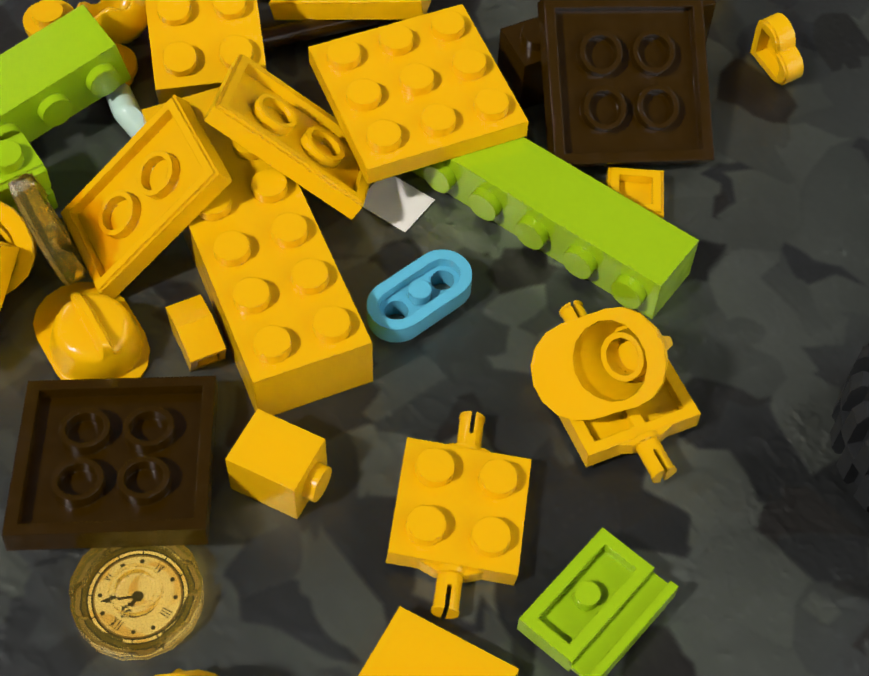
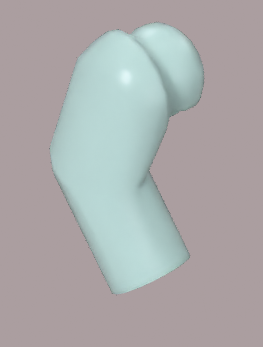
M124 83L113 93L107 95L106 100L114 119L132 138L144 126V120L133 91L129 85Z

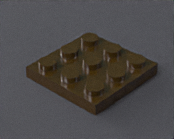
M540 0L537 3L547 148L550 153L576 168L706 164L715 160L703 0Z
M216 376L28 381L1 534L6 550L209 544L218 401Z

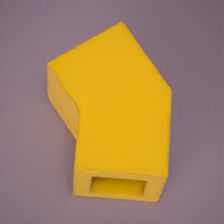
M201 294L165 307L173 335L183 353L190 372L226 359V346L213 315Z

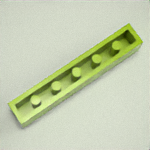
M525 137L411 171L426 180L434 190L449 194L470 207L481 219L493 221L516 235L528 248L542 251L563 264L575 277L589 280L610 293L622 306L636 309L650 319L656 316L690 274L699 243L698 239Z

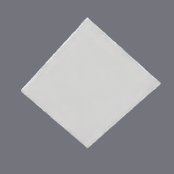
M393 176L375 182L368 189L363 208L406 233L435 199Z

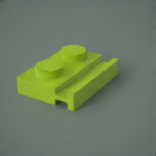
M602 527L518 620L517 630L568 672L572 670L578 676H607L672 601L679 586L672 581L669 583L664 581L653 572L655 568Z

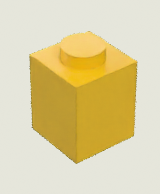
M260 409L256 410L225 458L231 489L295 519L299 518L309 500L315 503L321 498L332 473V468L327 466L326 440Z

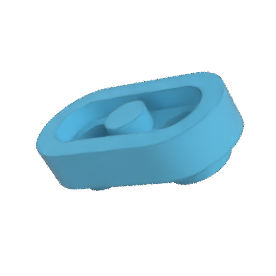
M445 249L433 250L377 285L367 298V323L370 330L382 340L396 343L405 342L413 339L467 301L471 293L472 269L469 262L457 252ZM437 284H446L450 286V288L446 290H439L434 286ZM393 314H400L405 318L390 319L388 317Z

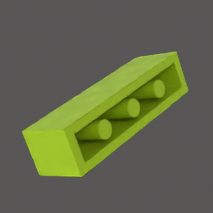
M83 4L0 54V140L23 133L30 143L52 128L65 123L70 117L100 98L113 93L118 87L132 79L116 44Z

